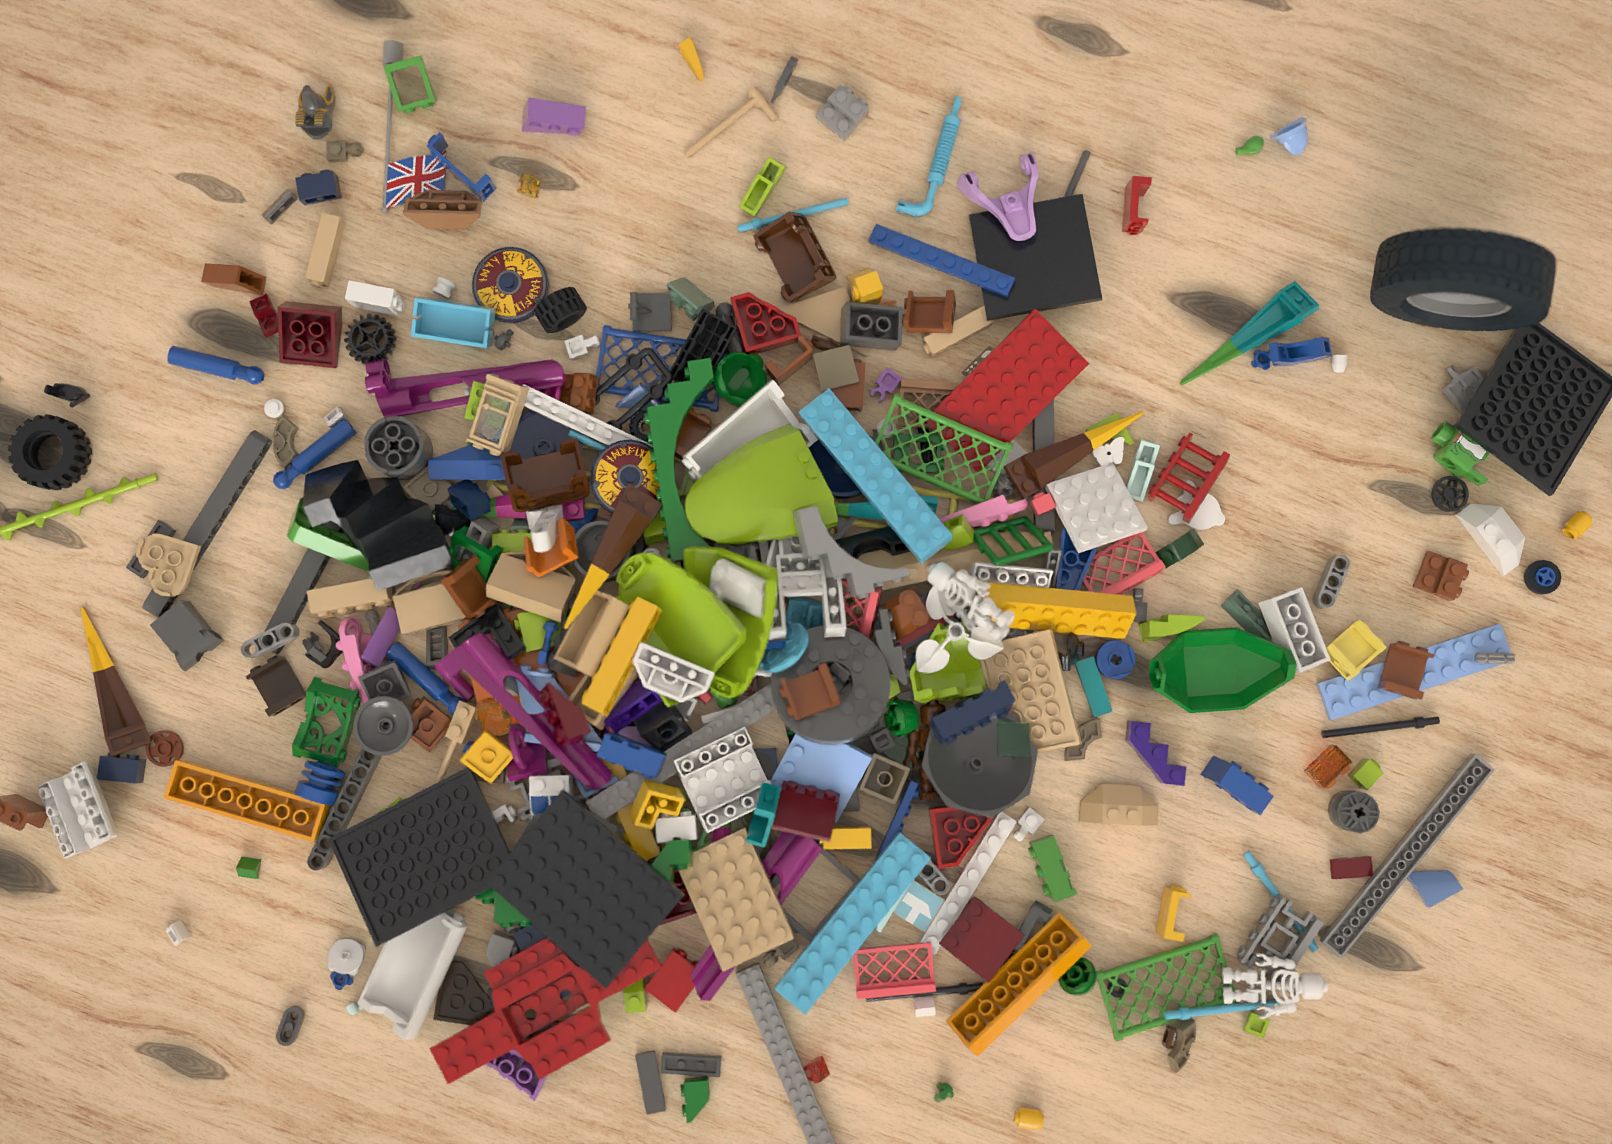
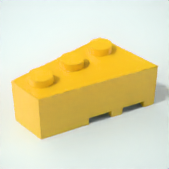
M866 268L847 275L852 290V302L881 303L883 287L876 270Z

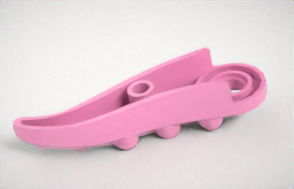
M1001 495L939 518V520L944 522L963 514L971 527H987L993 521H1007L1009 515L1025 510L1028 506V501L1024 499L1008 504L1006 497Z
M346 617L342 620L339 627L340 640L336 643V648L343 651L345 661L342 663V669L349 671L352 678L350 687L354 690H359L360 698H362L361 704L363 705L369 699L358 676L375 669V666L361 660V656L373 635H364L362 625L356 617Z

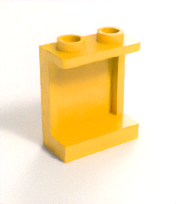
M1171 884L1170 887L1164 886L1156 933L1166 939L1184 942L1185 934L1175 929L1174 924L1179 898L1181 896L1191 898L1192 894L1186 892L1187 889L1175 884Z

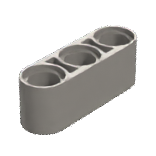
M1337 555L1329 558L1312 599L1313 604L1317 608L1322 609L1334 605L1350 567V560L1347 556ZM1337 559L1340 560L1342 564L1340 569H1338L1335 565V561ZM1329 577L1334 579L1333 587L1328 584ZM1323 594L1327 597L1326 604H1323L1321 602V596Z
M281 623L245 641L241 645V653L246 658H260L297 639L300 633L299 628L295 624ZM287 627H290L291 634L290 636L286 637L284 633L285 629ZM269 636H272L273 643L269 646L267 639ZM251 645H254L256 648L254 654H251L249 651Z
M929 860L926 865L932 866V872L925 875L921 870L919 875L936 894L943 895L949 890V882L933 862ZM938 880L945 882V886L941 890L935 888V882Z

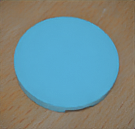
M786 621V638L784 640L786 646L780 649L765 650L759 665L765 672L777 673L792 666L802 656L808 645L809 634L801 623Z

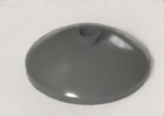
M381 696L368 700L360 707L354 719L353 729L357 742L364 750L374 755L386 756L397 753L407 745L411 739L414 724L411 712L404 703L393 697ZM386 722L390 724L389 729H385L384 724Z

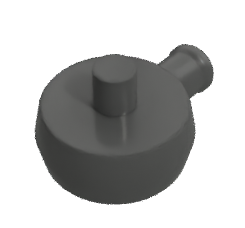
M508 329L506 333L503 332L500 336L496 335L494 338L496 340L495 347L499 350H504L506 347L510 348L511 344L509 341L514 332Z

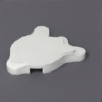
M1190 480L1186 481V483H1188V484L1192 485L1193 487H1195V485H1194V483H1193L1192 481H1190ZM1183 490V495L1177 499L1185 504H1191L1194 499L1192 494ZM1207 494L1190 523L1182 520L1184 514L1181 513V510L1168 517L1170 525L1185 524L1195 530H1205L1213 526H1221L1225 522V516L1221 512L1218 501L1210 494Z

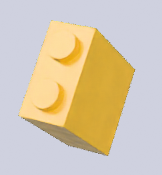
M869 825L834 826L830 842L819 840V844L823 845L824 849H871V828Z

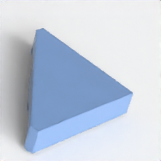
M640 382L615 407L617 409L633 407L648 394V389ZM653 399L641 410H645L649 406L662 405V403L658 399Z

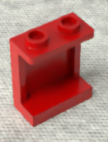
M1132 176L1125 187L1122 232H1127L1129 235H1138L1148 224V218H1138L1139 196H1144L1151 186L1152 177Z
M680 948L678 950L672 949L662 963V968L656 971L644 988V990L675 1013L695 987L691 973L698 964V961L694 960L692 962L688 959V954Z

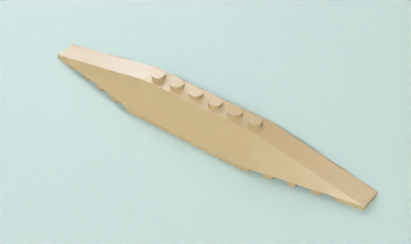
M1010 532L1000 533L1016 553L1025 550ZM1020 532L1033 548L1042 546L1031 532ZM1044 532V536L1053 545L1051 532ZM990 534L981 536L998 557L1007 555ZM974 540L973 543L966 547L940 549L923 564L918 561L912 552L892 556L886 551L878 550L864 553L857 559L864 564L877 568H908L910 575L903 577L904 581L892 583V580L885 581L886 585L882 587V591L927 581L929 574L927 571L933 563L945 562L956 573L961 569L967 572L975 562L993 564L985 553H980L978 545ZM842 584L843 594L849 592L847 586ZM821 595L797 596L821 602ZM787 602L784 605V611H786Z

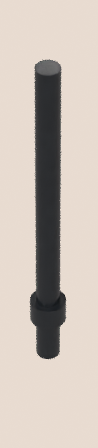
M1420 716L1414 717L1412 720L1323 730L1321 734L1322 738L1411 727L1419 729L1427 725L1440 724V719L1438 716L1428 718Z
M965 982L955 986L936 987V992L866 998V1002L956 993L967 995L968 992H976L983 986V983L967 984Z

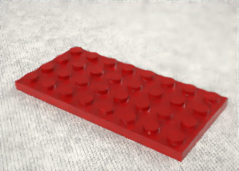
M1034 308L932 411L1004 443L1006 441L1010 443L1089 363ZM931 419L926 421L934 430L937 429L936 421ZM946 426V428L941 430L944 440L954 438V429ZM966 434L959 438L961 447L971 446L972 437ZM956 439L947 442L955 451L960 449ZM985 442L978 444L977 450L979 455L988 454L990 452V445ZM974 447L964 450L967 461L977 458ZM1001 449L994 454L995 457L1002 451ZM958 452V454L964 459L963 454L961 452ZM992 455L982 458L984 467L994 459ZM979 460L969 463L976 472L982 470Z

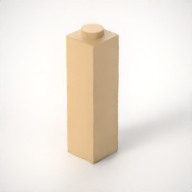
M327 213L321 214L305 279L310 282L311 286L322 288V286L329 287L346 223L340 216Z
M982 306L954 321L953 333H932L924 337L922 348L927 355L930 354L931 358L991 327L993 320L987 321L985 306Z

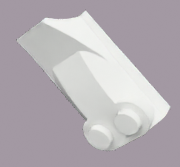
M724 558L718 560L712 568L710 591L721 601H725L758 618L763 616L767 580Z

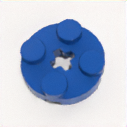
M1113 640L1104 643L1097 650L1095 660L1097 668L1103 676L1111 679H1121L1129 675L1135 665L1136 658L1133 649L1129 645L1119 640ZM1113 654L1116 657H1120L1118 665H1115L1113 662L1111 663L1110 659L1113 658Z

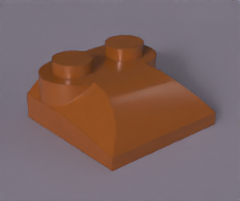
M912 587L879 606H886L888 611L891 610L893 622H890V628L895 631L897 640L932 620Z

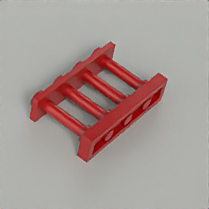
M1190 432L1187 437L1183 436L1178 444L1180 446L1177 453L1173 452L1168 459V462H1170L1167 469L1163 468L1158 475V478H1160L1157 485L1153 484L1148 491L1150 495L1149 501L1153 502L1157 496L1180 509L1181 513L1184 514L1182 520L1190 523L1231 455L1223 451L1221 456L1218 454L1216 456L1192 443L1193 434ZM1187 448L1211 461L1212 465H1214L1212 471L1206 472L1182 459L1181 456ZM1177 464L1202 478L1204 483L1201 488H1195L1170 473ZM1167 480L1192 494L1194 499L1191 504H1185L1160 489Z

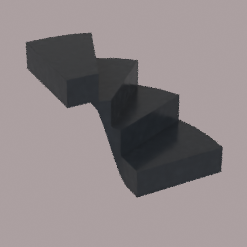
M359 460L340 463L305 474L303 508L312 527L328 521L338 524L348 534L368 562L369 573L377 591L454 565L447 540L442 529L436 524L428 504L418 499L406 497L398 478L367 479Z

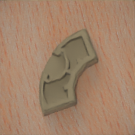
M282 415L273 432V451L280 465L287 469L292 463L291 460L299 455L293 443L294 436L299 428L286 416Z
M1100 718L1089 720L1078 727L1082 743L1065 747V761L1085 759V751L1089 744L1096 739L1102 738Z
M1192 1018L1187 1019L1177 1028L1176 1043L1167 1055L1171 1071L1175 1073L1179 1072L1186 1064L1191 1055L1189 1050L1192 1042L1195 1043L1196 1023Z

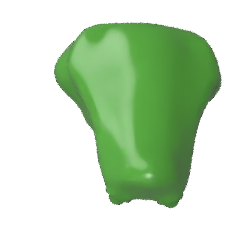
M1259 136L1249 138L1244 146L1235 148V154L1252 155L1259 153L1264 145V139Z
M710 690L717 705L722 709L728 708L738 701L737 696L727 698Z

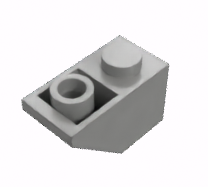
M495 931L491 935L486 955L493 967L512 957V955H516L519 946L516 944L515 937Z

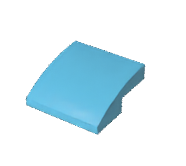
M789 597L785 611V622L801 623L806 630L817 626H824L822 602L804 597Z

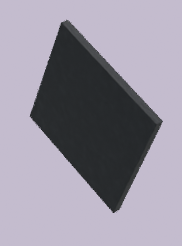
M1083 194L1034 202L1033 211L1036 232L1032 237L1022 241L1011 239L1001 222L990 211L969 214L977 263L1015 278V283L1008 298L981 287L987 321L1029 314L1034 308L1040 312L1102 301Z

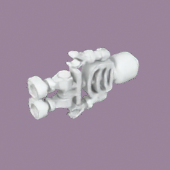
M945 562L933 563L928 568L927 580L939 591L946 590L947 606L957 613L956 616L958 618H962L968 630H972L977 624L987 628L989 633L992 632L991 637L997 642L1006 637L1010 630L1009 625L1014 620L1015 614L1010 610L1003 613L1000 608L997 609L992 599L984 598L990 593L986 591L991 587L987 582L978 581L977 577L970 576L963 569L956 573ZM968 604L971 606L969 614L965 608ZM989 615H992V618H993L994 620H997V622H995V621L992 622V619L990 618Z
M1256 953L1257 957L1262 956L1264 958L1260 963L1255 961L1256 965H1272V968H1277L1272 973L1271 981L1265 982L1264 968H1259L1260 978H1258L1256 969H1246V971L1241 972L1235 970V972H1232L1231 967H1222L1223 984H1232V980H1235V982L1245 980L1246 983L1250 984L1246 991L1241 992L1236 989L1232 991V987H1223L1224 1003L1232 1004L1233 1000H1236V1002L1246 1000L1250 1003H1257L1258 993H1260L1261 1003H1266V990L1271 989L1275 1000L1282 1004L1257 1006L1256 1009L1258 1011L1260 1009L1265 1010L1264 1015H1258L1260 1019L1268 1018L1273 1014L1279 1016L1280 1013L1295 1012L1297 1010L1295 1002H1299V994L1304 999H1322L1324 992L1328 991L1327 980H1323L1320 973H1302L1300 978H1298L1297 971L1293 970L1295 962L1286 958L1285 960L1278 959V956H1273L1272 958L1263 953ZM1281 974L1280 981L1276 982V978ZM1254 984H1260V987H1254ZM1288 989L1290 997L1286 996L1285 990ZM1275 990H1280L1284 998L1278 997Z

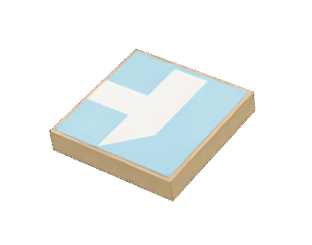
M913 880L893 914L926 933L945 899L916 880Z

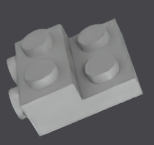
M839 85L828 98V102L816 114V119L845 141L868 115L869 108L867 107L868 103L863 98L857 99L853 96L854 92L850 87Z

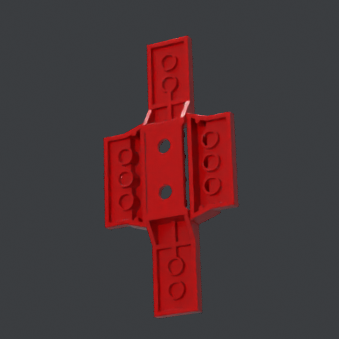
M547 937L484 972L493 989L492 998L495 1012L429 1049L447 1084L456 1081L512 1049L528 1063H531L540 1080L610 1042L611 1038L602 1022L599 1002L661 969L662 965L647 939L607 988H604ZM571 972L570 974H568V975L564 976L563 978H561V979H559V980L553 982L552 984H550V985H548V986L542 988L541 990H539V991H537V992L531 994L530 996H528V997H526V998L520 1000L519 1002H517V1003H515V1004H513V1005H511V1006H508V1005H510V1004H512V1003L518 1001L519 999H521V998H523V997L529 995L530 993H532V992H534V991L540 989L541 987H543V986H545V985L551 983L552 981H554V980H556V979L562 977L563 975H565V974ZM565 989L569 990L572 994L571 999L568 1001H564L560 996L561 991ZM585 1004H590L588 1007L525 1040L526 1036ZM534 1009L536 1011V1018L534 1020L527 1019L525 1016L526 1010Z

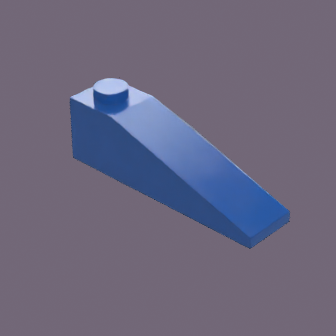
M1065 526L1062 529L1060 538L1061 556L1057 572L1056 589L1079 591L1098 547L1078 553Z

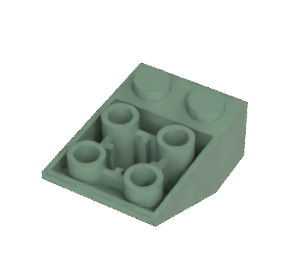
M686 277L668 282L667 284L672 304L678 309L682 307L692 321L698 319L703 309L710 312L715 306L714 301Z

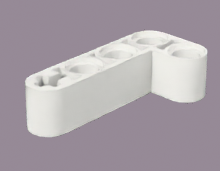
M560 504L526 511L534 551L544 552L550 550L558 538L557 521L564 518L562 505Z

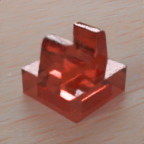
M823 1056L816 1057L804 1067V1071L809 1070L811 1073L808 1080L814 1081L815 1084L822 1082L830 1075Z

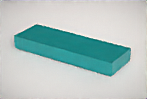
M1094 656L1077 661L1075 666L1093 717L1112 712Z

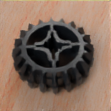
M367 314L366 319L363 315H360V321L353 319L355 325H348L351 331L345 332V335L349 336V338L344 339V342L348 344L345 348L350 351L349 355L355 357L357 362L361 361L364 365L368 362L381 360V358L388 360L386 354H393L390 348H396V345L392 342L397 340V337L393 336L396 331L391 328L392 324L390 322L386 323V319L384 317L380 318L377 314L374 317L371 314ZM369 326H378V327H379L377 330L374 329V330H372V331H367V330L365 329L366 327H369ZM359 333H361V339L357 345V338ZM366 334H368L370 337H372L373 343H374L375 345H373L371 342H369V340H368L369 338H368V336H367ZM384 335L383 345L380 346V340L383 338ZM370 348H374L376 350V352L374 353H362V351H367Z

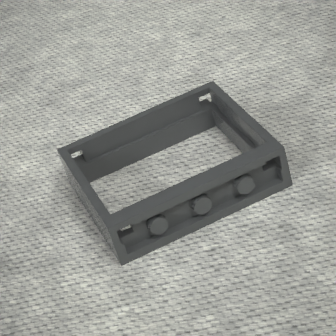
M820 844L819 846L822 848L821 854L854 884L811 933L783 909L789 924L809 942L860 880ZM777 873L770 880L773 889L780 883Z

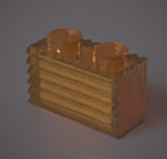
M1330 745L1304 772L1319 788L1329 789L1336 783L1335 778L1340 774L1344 775L1350 770L1349 765L1352 761L1337 745Z

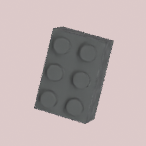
M847 301L841 308L840 345L896 351L902 345L903 307Z

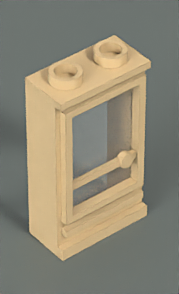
M487 374V380L472 429L466 441L473 443L475 448L482 450L486 448L490 450V454L500 456V454L510 452L530 387L516 385L513 381L501 379L496 374Z

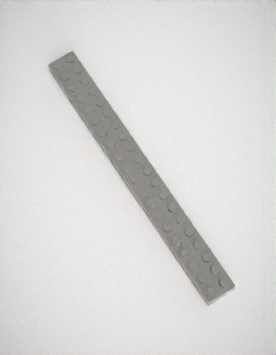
M771 683L666 750L664 753L667 754V757L658 777L649 779L642 776L641 772L635 770L588 800L586 804L591 812L603 819L608 818L635 800L643 779L662 783L677 773L674 760L738 729L747 728L774 711L776 708L772 698Z
M1470 754L1319 941L1336 956L1343 958L1495 769L1478 755Z
M759 962L736 972L737 979L807 1143L836 1144Z

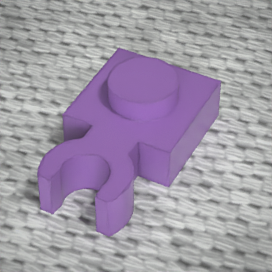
M887 367L875 382L879 387L874 388L870 396L873 397L875 393H879L881 397L878 402L881 403L884 400L885 392L891 395L902 378Z

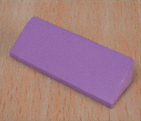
M388 607L361 656V660L375 667L380 666L400 629L396 610L392 607Z

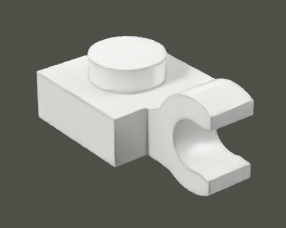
M580 335L564 341L571 360L588 355V348H595L601 345L597 336L584 339V336Z
M1028 807L1018 819L1017 823L1021 826L1013 837L1021 842L1027 832L1033 835L1045 819Z

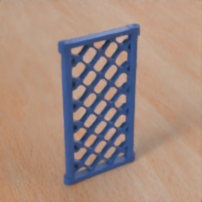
M604 325L596 372L598 387L601 386V372H604L609 379L610 377L605 371L606 368L615 364L620 369L616 363L617 360L623 356L627 357V353L634 348L640 352L638 345L641 344L642 340L650 342L652 349L670 371L672 367L667 365L665 358L671 354L677 357L676 351L679 349V346L683 347L686 339L615 329L612 326ZM610 335L613 337L614 343L606 348L607 336ZM623 338H630L633 346L624 351L619 343ZM661 343L669 344L671 349L665 356H661L657 351ZM617 345L622 350V354L614 359L609 354V350ZM727 349L725 350L721 360L726 356ZM607 353L611 358V362L603 366L604 354ZM645 357L644 359L649 365L646 370L639 372L637 369L638 375L632 380H628L624 375L627 383L623 388L615 387L614 384L604 393L626 396L634 388L632 382L636 379L642 378L646 383L645 387L648 389L656 381L662 382L664 375H658L654 370L655 363L650 364ZM653 370L657 378L647 383L643 378V374ZM714 384L708 391H703L699 399L695 400L692 406L707 408L710 411L717 412L719 410V396L717 393L715 394L714 402L709 401L707 394L714 389ZM665 394L661 399L658 400L666 402Z

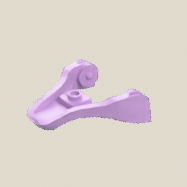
M1033 152L1020 156L1022 171L1025 175L1029 176L1030 180L1025 188L1019 192L1015 191L1002 195L999 199L987 198L979 190L978 178L974 171L961 174L957 183L959 190L969 200L987 209L997 217L1010 238L1016 241L1026 240L1036 232L1033 198L1038 179V167Z

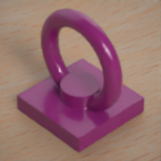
M513 723L509 729V748L513 756L507 769V778L510 782L548 773V749L542 744L524 742L526 733L518 723ZM517 735L521 744L517 743Z

